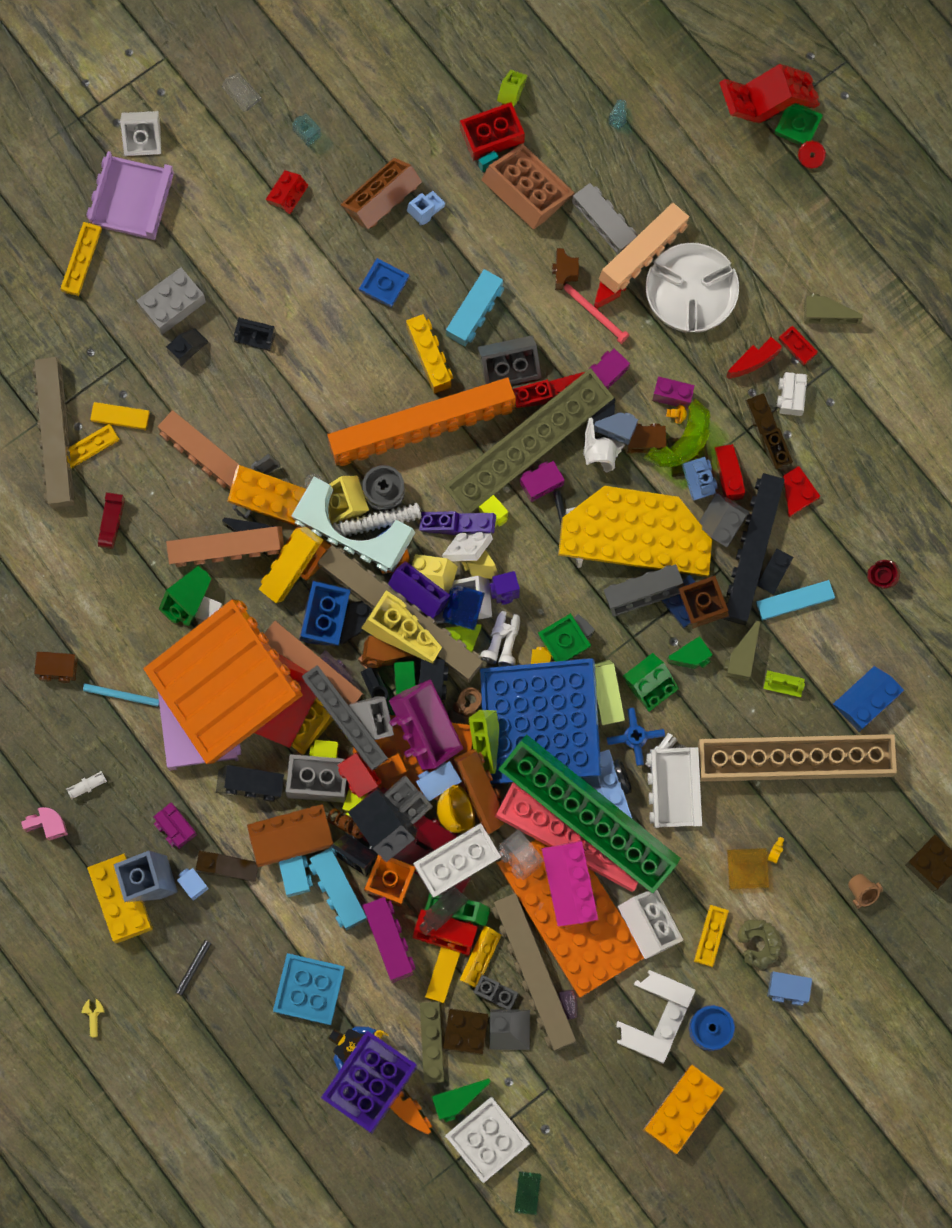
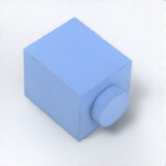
M187 868L179 874L180 878L177 881L193 901L209 889L193 868L190 870Z

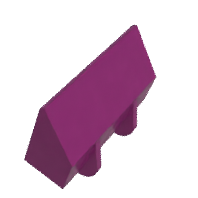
M431 679L404 690L389 700L396 715L389 723L391 726L397 723L401 725L405 734L403 738L408 740L411 746L410 749L404 752L405 757L413 754L422 770L437 768L463 750V746Z

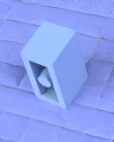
M445 761L429 773L426 770L419 774V780L416 781L425 798L430 801L442 794L450 786L462 782V779L451 761L447 763Z

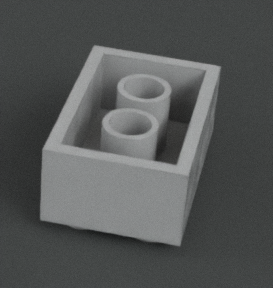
M181 267L136 300L140 310L161 335L206 303L204 294Z

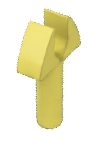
M88 999L82 1009V1014L87 1013L89 1015L90 1037L95 1038L98 1036L97 1016L100 1013H105L100 1001L96 999V1009L93 1012L90 1009V1000Z

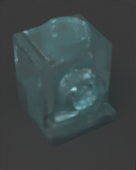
M307 113L303 116H298L292 124L293 131L304 141L307 147L321 137V128Z

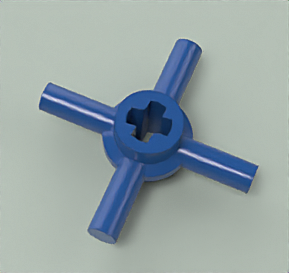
M629 708L627 712L630 727L625 731L624 735L606 737L607 745L626 743L629 747L634 748L636 765L643 766L644 759L641 747L645 745L647 739L665 737L664 729L645 731L643 727L637 724L635 708ZM633 733L640 736L638 741H635V738H631Z

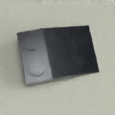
M378 788L348 812L371 847L386 862L416 838L418 829Z
M347 833L344 834L331 846L334 855L367 877L378 856L377 852L370 844L367 846L362 844V839H357Z

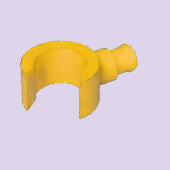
M779 837L778 841L773 845L767 859L768 861L777 864L778 858L783 851L784 838Z

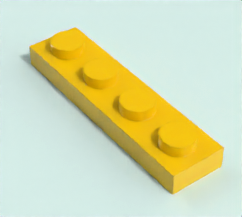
M83 222L60 288L61 292L76 296L80 295L102 231L101 226Z

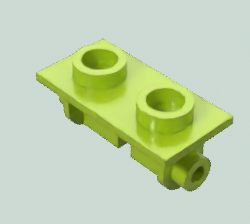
M767 670L763 689L801 698L805 679Z

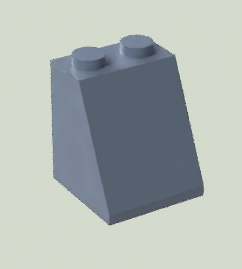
M147 851L114 864L124 902L158 900L178 893L166 855Z

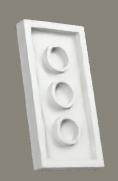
M480 823L416 861L413 865L434 898L498 860L501 856Z

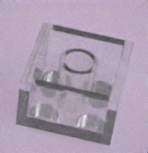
M519 829L503 841L498 850L504 863L508 862L512 866V873L518 879L521 877L523 881L540 868L544 861Z

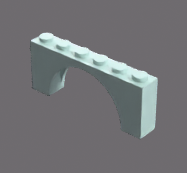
M313 477L292 514L295 524L299 527L312 529L311 531L319 537L322 535L327 537V541L335 546L338 544L344 546V550L352 555L354 553L361 555L360 559L367 563L371 561L376 563V567L384 572H387V570L393 572L415 534L413 528L395 520L386 532L370 540L357 541L343 537L334 530L329 519V501L334 489L326 482Z

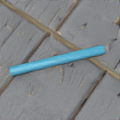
M84 684L83 691L159 707V699L90 684Z

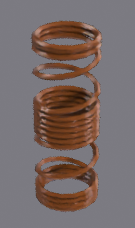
M332 809L327 816L329 823L336 825L339 829L348 832V834L353 835L357 839H361L364 836L362 832L356 836L358 826L350 816L344 815L338 809ZM337 811L336 819L331 822L332 813Z

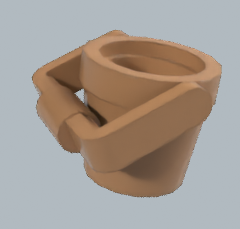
M862 874L854 876L848 885L855 896L853 904L857 909L873 904L883 891L879 883H872Z

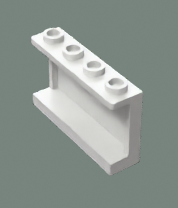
M698 747L650 749V753L647 754V765H651V773H648V785H652V792L649 793V804L653 805V812L649 813L650 824H653L654 828L702 826Z

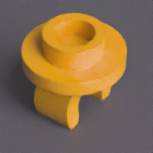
M678 405L676 409H667L666 417L674 418L676 423L681 424L687 417V411L683 405Z

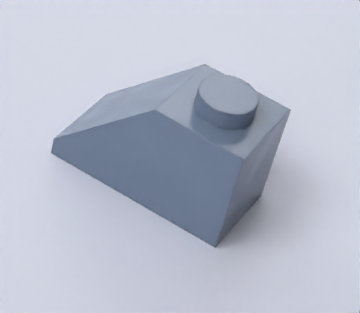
M620 412L596 421L594 431L629 445L638 419L630 413L624 414Z

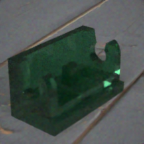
M519 1172L515 1213L537 1215L541 1174Z

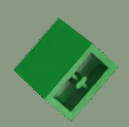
M653 653L623 675L630 690L648 712L679 689L665 663Z

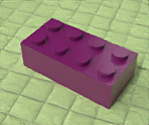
M385 897L364 904L363 909L391 984L413 976L412 970L416 968L412 957H407L406 951L409 950L405 938L400 939L399 933L402 931L398 919L393 920L392 915L395 912L391 901H386Z

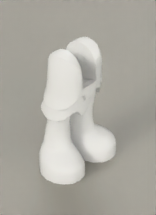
M501 611L497 617L490 635L493 638L489 649L482 651L480 654L481 660L495 665L501 640L506 637L498 661V665L501 667L516 665V660L512 657V649L520 627V616L517 614L513 615L511 625L504 623L507 613L505 611Z

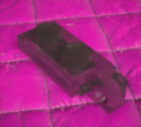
M452 886L426 911V915L423 917L425 921L419 926L420 931L426 936L433 928L435 930L441 928L468 902V898L456 887Z

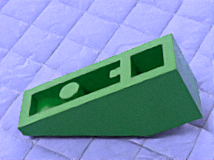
M429 894L425 910H432L436 914L479 926H486L491 909L480 902L440 894L434 898Z
M490 1078L432 1096L439 1120H443L444 1123L455 1120V1115H458L491 1083Z

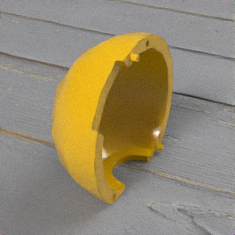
M460 785L450 786L441 794L438 800L437 815L439 821L450 832H467L474 828L475 825L473 804L464 788Z

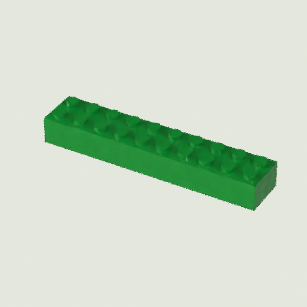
M527 734L498 769L652 894L681 859Z

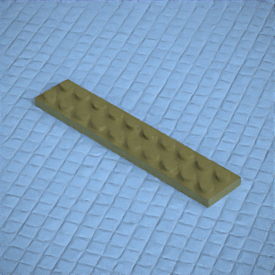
M590 368L443 487L464 513L473 512L614 397Z

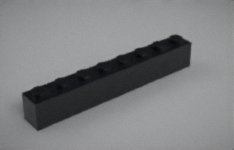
M763 473L761 479L757 478L754 489L758 490L757 495L752 496L750 507H753V510L746 518L745 524L748 525L747 531H743L740 541L743 542V547L738 549L736 560H739L738 566L733 567L731 577L734 578L733 585L729 584L726 593L729 596L728 603H726L729 616L723 620L745 626L747 624L784 485V478Z

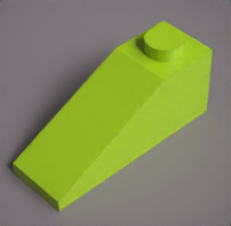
M479 710L469 717L473 749L477 753H482L485 763L482 765L485 771L489 770L491 774L496 773L499 740L497 711Z

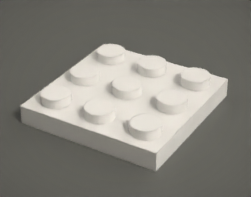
M492 1097L445 1135L483 1183L529 1145V1142Z

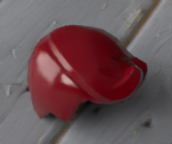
M879 560L868 569L867 580L877 587L887 589L899 582L900 569L897 563L892 560Z

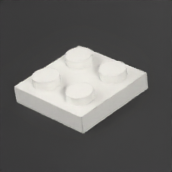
M482 532L457 534L442 557L450 561H478L493 540L491 533Z

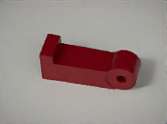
M108 492L105 494L98 547L113 549L115 546L125 504V498L121 494Z

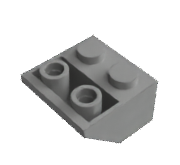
M378 696L347 704L374 740L394 735L392 726L389 723L391 720L385 697Z

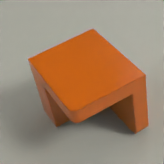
M400 753L389 757L388 760L380 765L386 780L408 771Z

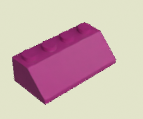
M582 841L541 848L557 926L598 920Z

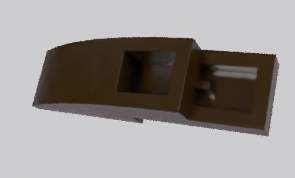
M762 393L745 400L752 416L753 426L775 470L793 463L765 394Z

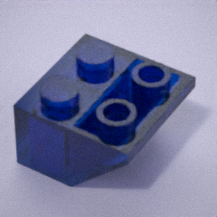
M454 585L453 589L451 588L449 591L448 607H445L443 611V622L475 630L485 593L464 586Z

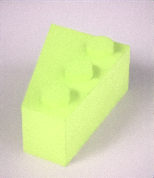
M610 660L596 662L598 721L602 725L625 721L614 663Z

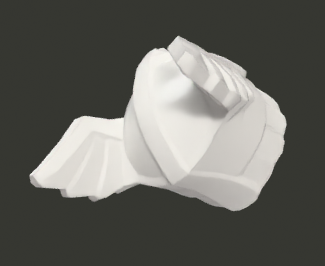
M589 418L585 431L583 453L586 465L600 462L605 472L613 471L616 457L625 444L615 439H595L593 418Z

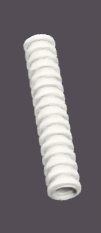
M414 503L413 506L409 504V507L403 506L401 509L400 507H397L396 510L392 508L391 511L386 510L384 513L380 511V514L374 513L372 516L368 514V517L364 515L362 516L363 518L357 517L355 520L351 518V521L345 520L343 523L339 521V524L335 522L332 526L337 533L346 538V535L350 537L352 536L351 534L357 535L358 532L362 534L363 531L369 532L370 529L374 531L375 528L379 530L380 527L386 528L387 525L391 527L395 520L404 523L403 521L409 522V520L415 521L416 518L420 520L421 512L419 504Z

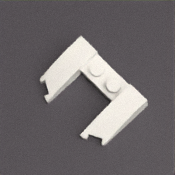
M649 970L647 973L650 976L641 983L637 980L634 986L668 1001L654 1035L651 1036L617 1021L616 1028H621L622 1040H617V1043L663 1064L695 993V989Z

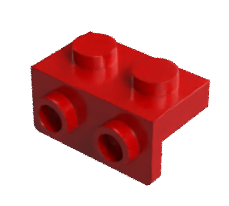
M284 170L265 200L271 205L281 207L287 214H291L308 188V184L300 174Z

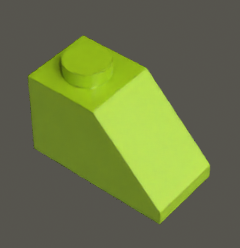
M510 70L501 83L497 101L501 102L502 105L512 102L514 107L519 100L528 75Z

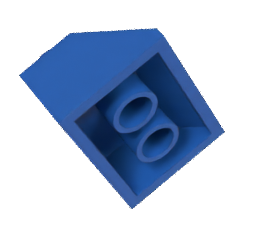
M315 581L312 582L299 641L316 645H339L350 589Z
M874 666L832 705L860 732L900 696L904 689L890 675Z

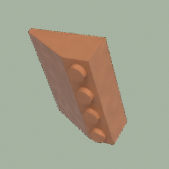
M523 144L490 164L481 179L532 229L544 223L575 194Z

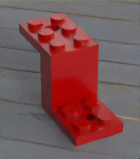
M783 64L775 66L745 85L727 79L719 82L730 115L756 123L767 120L794 103L810 108H816L820 105L818 93L812 84V76L808 72Z

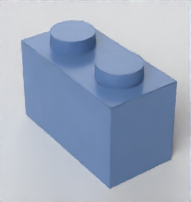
M772 972L767 997H771L774 1002L784 1003V1000L792 1001V1005L803 1006L804 1003L807 1004L809 1002L812 978Z

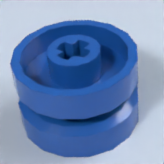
M715 1005L705 1006L698 1010L689 1024V1034L693 1043L706 1051H716L726 1046L733 1038L735 1030L734 1020L730 1013L724 1008ZM711 1024L715 1025L714 1029L716 1030L713 1032L709 1030Z

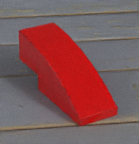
M772 337L759 349L752 345L728 370L726 377L728 379L740 377L761 368L780 353L782 345Z

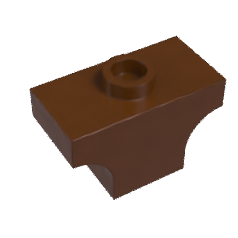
M557 248L556 263H552V275H556L555 290H563L566 283L578 282L579 258L569 257L565 253L564 248Z

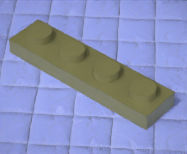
M439 1002L420 1003L424 1084L444 1082L440 1004Z

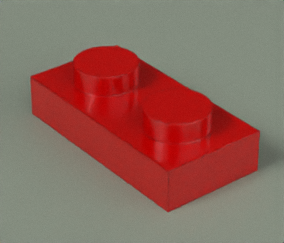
M793 325L778 338L803 366L818 353Z

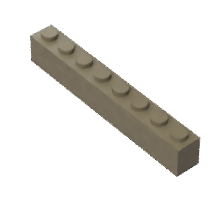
M57 357L35 360L33 375L37 382L34 385L35 394L38 396L36 410L40 414V420L37 423L42 438H39L40 448L43 449L41 464L45 469V474L42 475L47 491L44 492V499L46 504L48 503L52 509L75 506L72 470L67 462V456L70 459V452L68 451L69 438L62 364Z
M516 893L493 903L494 907L491 908L495 919H500L502 925L499 926L502 936L507 937L509 944L506 945L510 956H515L517 962L514 963L517 973H522L524 981L521 982L525 993L529 992L532 999L529 1000L533 1011L537 1010L539 1018L536 1020L540 1030L544 1029L547 1036L544 1037L548 1049L552 1047V1050L556 1051L575 1043V1037Z

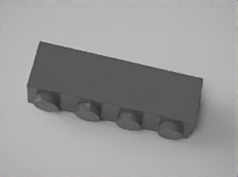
M675 564L665 566L655 572H647L637 578H630L620 584L610 585L603 590L612 616L615 617L678 595L679 588L684 587V584Z

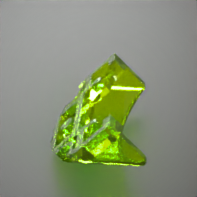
M694 399L688 406V422L680 439L670 448L666 446L661 450H657L653 447L643 459L659 467H674L691 460L704 447L708 439L710 411L697 399Z

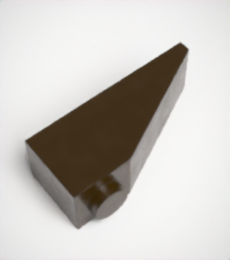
M199 851L196 871L200 874L256 882L258 866L255 861Z

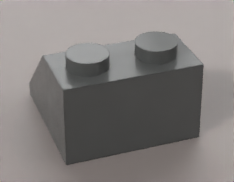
M717 492L699 523L702 525V530L711 538L728 547L749 514V511Z

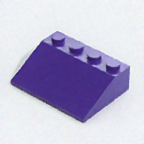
M367 1030L321 1098L373 1134L418 1066Z

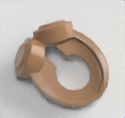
M473 687L464 689L460 693L458 701L453 704L454 711L468 718L475 714L482 700L479 690ZM473 695L476 698L475 703L465 708V697Z

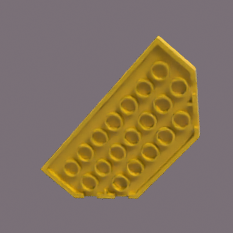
M603 486L562 518L558 556L661 570L665 566L676 564L679 573L708 577L712 538L702 530V525L677 496Z

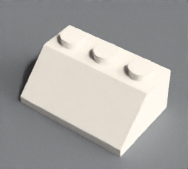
M658 890L653 894L650 891L644 892L618 906L622 917L630 929V933L645 959L684 941Z

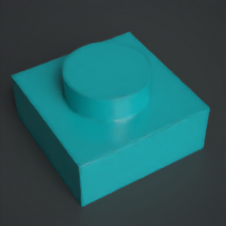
M495 151L479 159V168L482 173L487 170L490 164L498 160V155Z

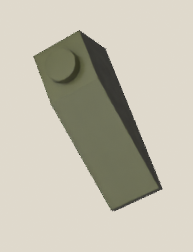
M810 294L805 298L804 323L860 324L863 319L862 314L826 296Z
M756 621L731 653L729 660L725 659L723 670L727 671L726 677L749 681L760 621Z

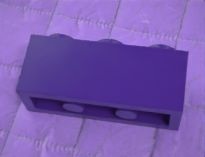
M406 561L395 569L388 583L395 592L403 595L411 604L417 606L432 619L443 611L451 596Z

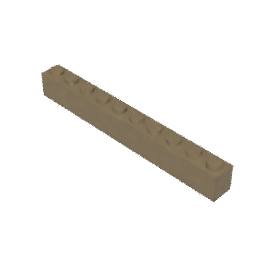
M332 545L318 561V567L346 589H350L352 594L372 609H374L385 591L402 600L412 616L415 615L417 617L418 623L425 630H428L442 646L436 659L445 660V666H449V669L467 683L472 680L483 666L482 657L475 651L471 653L466 649L467 645L459 639L457 641L451 637L452 634L447 629H440L436 626L437 622L430 616H427V618L421 614L422 611L414 604L410 606L405 602L407 599L403 595L392 592V588L386 582H379L376 579L377 576L372 571H365L361 568V563L354 558L352 560L346 556L347 553L342 548H335Z

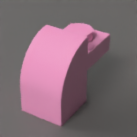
M38 808L40 816L30 815L25 818V821L21 822L26 832L43 827L46 838L49 841L68 835L64 820L56 811L50 808Z

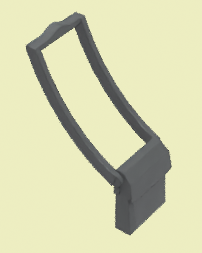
M267 454L261 460H256L250 469L268 475L279 468L280 464L270 454ZM237 505L232 506L233 510L237 512V515L243 517L245 520L253 512L251 510H248L247 513L244 515L237 509Z

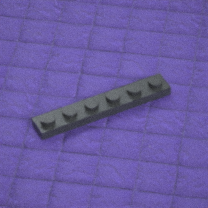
M317 665L304 674L302 679L370 770L373 771L388 760L320 667Z

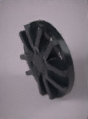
M620 758L614 760V770L618 782L621 783V789L625 795L632 793L631 783L623 762Z

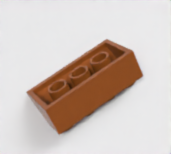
M393 158L340 205L360 226L369 229L374 227L379 219L389 214L391 209L396 204L401 203L410 192L415 191L422 181L412 165Z
M472 749L454 757L453 760L479 821L487 834H490L505 824V822L495 817L500 807L497 800L500 798L496 787L492 788L490 781L493 779L489 770L485 771L482 765L485 763L482 753H477L475 749Z
M323 804L247 825L258 867L327 849L333 845Z

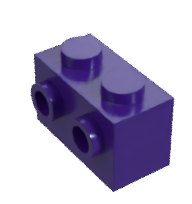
M515 571L492 577V583H489L492 599H496L497 604H509L513 602V599L519 598L520 588Z

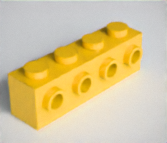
M424 314L406 320V328L433 393L451 388L453 375L451 370L445 367L446 359L443 352H439L437 348L439 342L436 335L432 336L430 330L433 328L430 320L425 319Z
M307 527L296 528L290 536L292 539L281 549V556L272 563L270 567L272 570L261 580L262 585L258 590L275 603L285 600L323 542V539Z

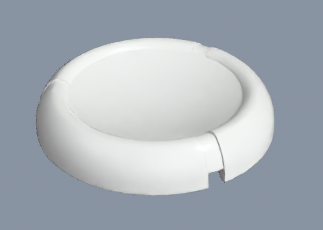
M699 243L679 244L660 254L655 259L653 267H650L646 279L647 299L654 314L667 326L682 332H704L720 325L733 311L739 295L737 273L735 269L730 267L731 262L718 250Z

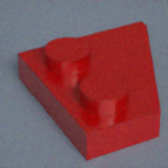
M800 466L783 476L785 479V497L789 517L821 497Z

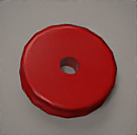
M807 141L799 148L798 159L806 168H817L825 161L826 151L819 142ZM811 152L814 153L813 157H810Z

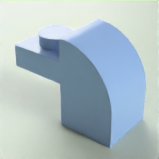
M434 191L426 196L421 193L409 202L407 212L420 225H424L431 220L433 215L444 208L445 202Z

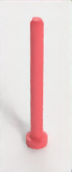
M566 284L564 286V290L618 338L617 341L620 344L629 337V333L626 331L622 332L571 285Z

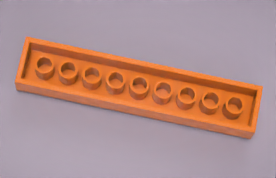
M504 378L327 434L335 465L346 466L356 459L365 460L369 455L375 453L380 455L391 448L400 449L410 442L419 443L423 438L429 436L434 438L445 431L454 432L464 425L469 427L483 419L488 421L499 414H510L512 410H515V395L509 378Z

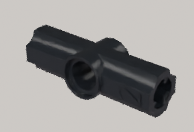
M369 667L361 671L360 673L371 698H374V694L377 691H382L385 694L389 715H395L389 702L388 690L385 688L377 668Z

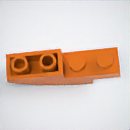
M401 1091L390 1107L392 1111L408 1125L427 1135L430 1134L429 1128L432 1125L427 1117L422 1118L419 1113L422 1108L417 1100L412 1101L409 1097L403 1101L401 1098L404 1097V1094Z

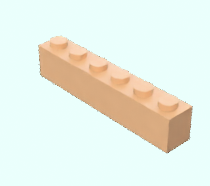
M672 203L602 269L599 280L614 293L620 288L622 290L625 289L630 282L629 280L632 277L636 278L640 274L643 266L647 267L655 255L659 256L663 252L664 246L667 243L670 245L676 239V235L679 232L683 233L688 227L687 221L690 216Z

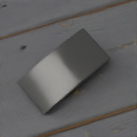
M484 975L481 976L473 992L504 1009H512L519 995L518 992Z

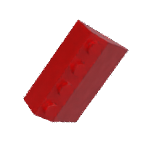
M279 654L280 657L278 659L290 670L289 675L300 685V691L303 696L254 733L290 748L316 696L302 679V676L308 671Z

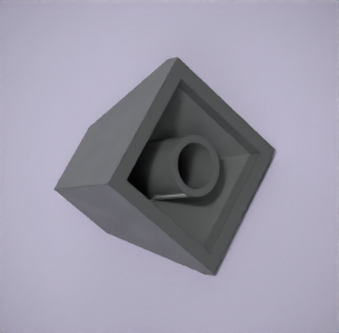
M490 1009V1049L529 1050L530 1010Z

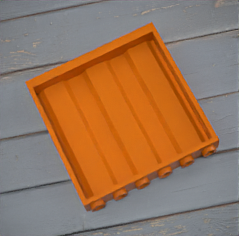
M231 599L143 668L206 764H214L303 696L300 691V685L289 675L290 670L278 659L280 657L278 652L270 647L267 636L257 628V621L247 613L246 605L242 601Z

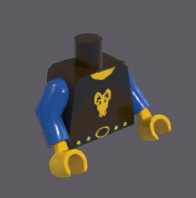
M355 1026L353 1029L348 1028L344 1035L334 1029L328 1039L337 1045L333 1050L335 1054L333 1060L338 1072L367 1030L379 1039L383 1035L388 1036V1034L382 1030L363 1026Z

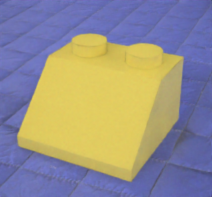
M341 476L329 484L334 489L328 508L329 519L332 525L335 522L339 524V521L343 523L345 520H351V518L356 519L369 511L358 476Z
M415 554L412 566L450 594L458 566L447 558Z

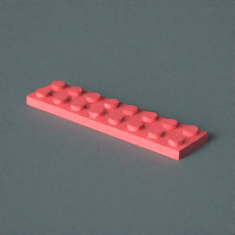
M513 782L495 815L496 818L549 847L579 840L582 841L587 868L631 892L636 889L638 881L516 783Z

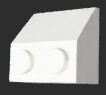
M159 111L122 113L120 124L124 156L161 154Z

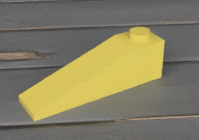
M388 591L384 592L362 626L363 630L377 639L430 663L434 662L442 648L429 631L425 630L418 623L417 617L415 615L412 616L406 609L405 603Z

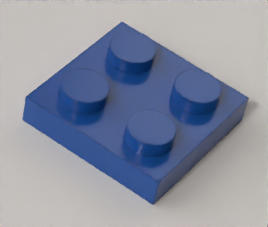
M377 258L359 287V291L392 308L410 276Z

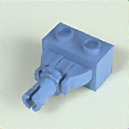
M702 457L681 464L692 500L716 494L715 489H718L715 478L712 476V467L709 460Z

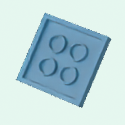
M287 953L273 1012L331 1025L345 966Z

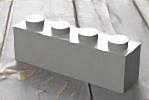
M589 183L573 195L572 203L618 255L637 237V233L632 227H628L620 213L617 214L614 211L612 203L601 196L602 193L599 188Z

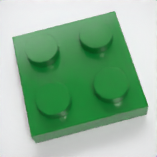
M794 103L785 109L774 134L802 146L805 142L812 140L823 114Z
M571 613L538 632L539 638L555 662L568 661L591 647Z

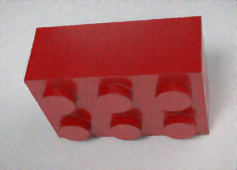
M512 102L460 120V131L473 161L481 159L493 151L498 153L525 142V133Z

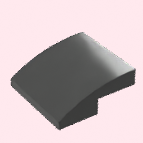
M403 776L384 793L412 824L433 807L406 776Z

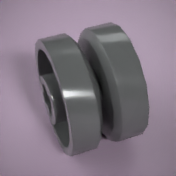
M379 465L366 473L363 480V494L367 504L378 512L391 511L392 508L395 510L401 505L405 496L404 480L395 468L388 465Z

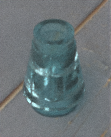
M617 100L608 117L609 124L614 128H622L626 124V101Z

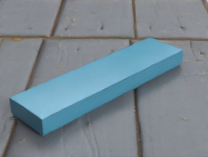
M827 580L756 601V605L763 621L833 600L835 596L830 581Z

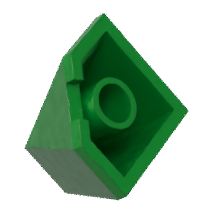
M197 566L165 591L159 610L171 622L178 623L181 621L184 625L190 626L212 578L205 570Z

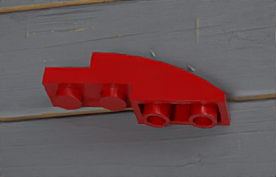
M585 372L552 381L547 379L514 388L516 407L546 404Z

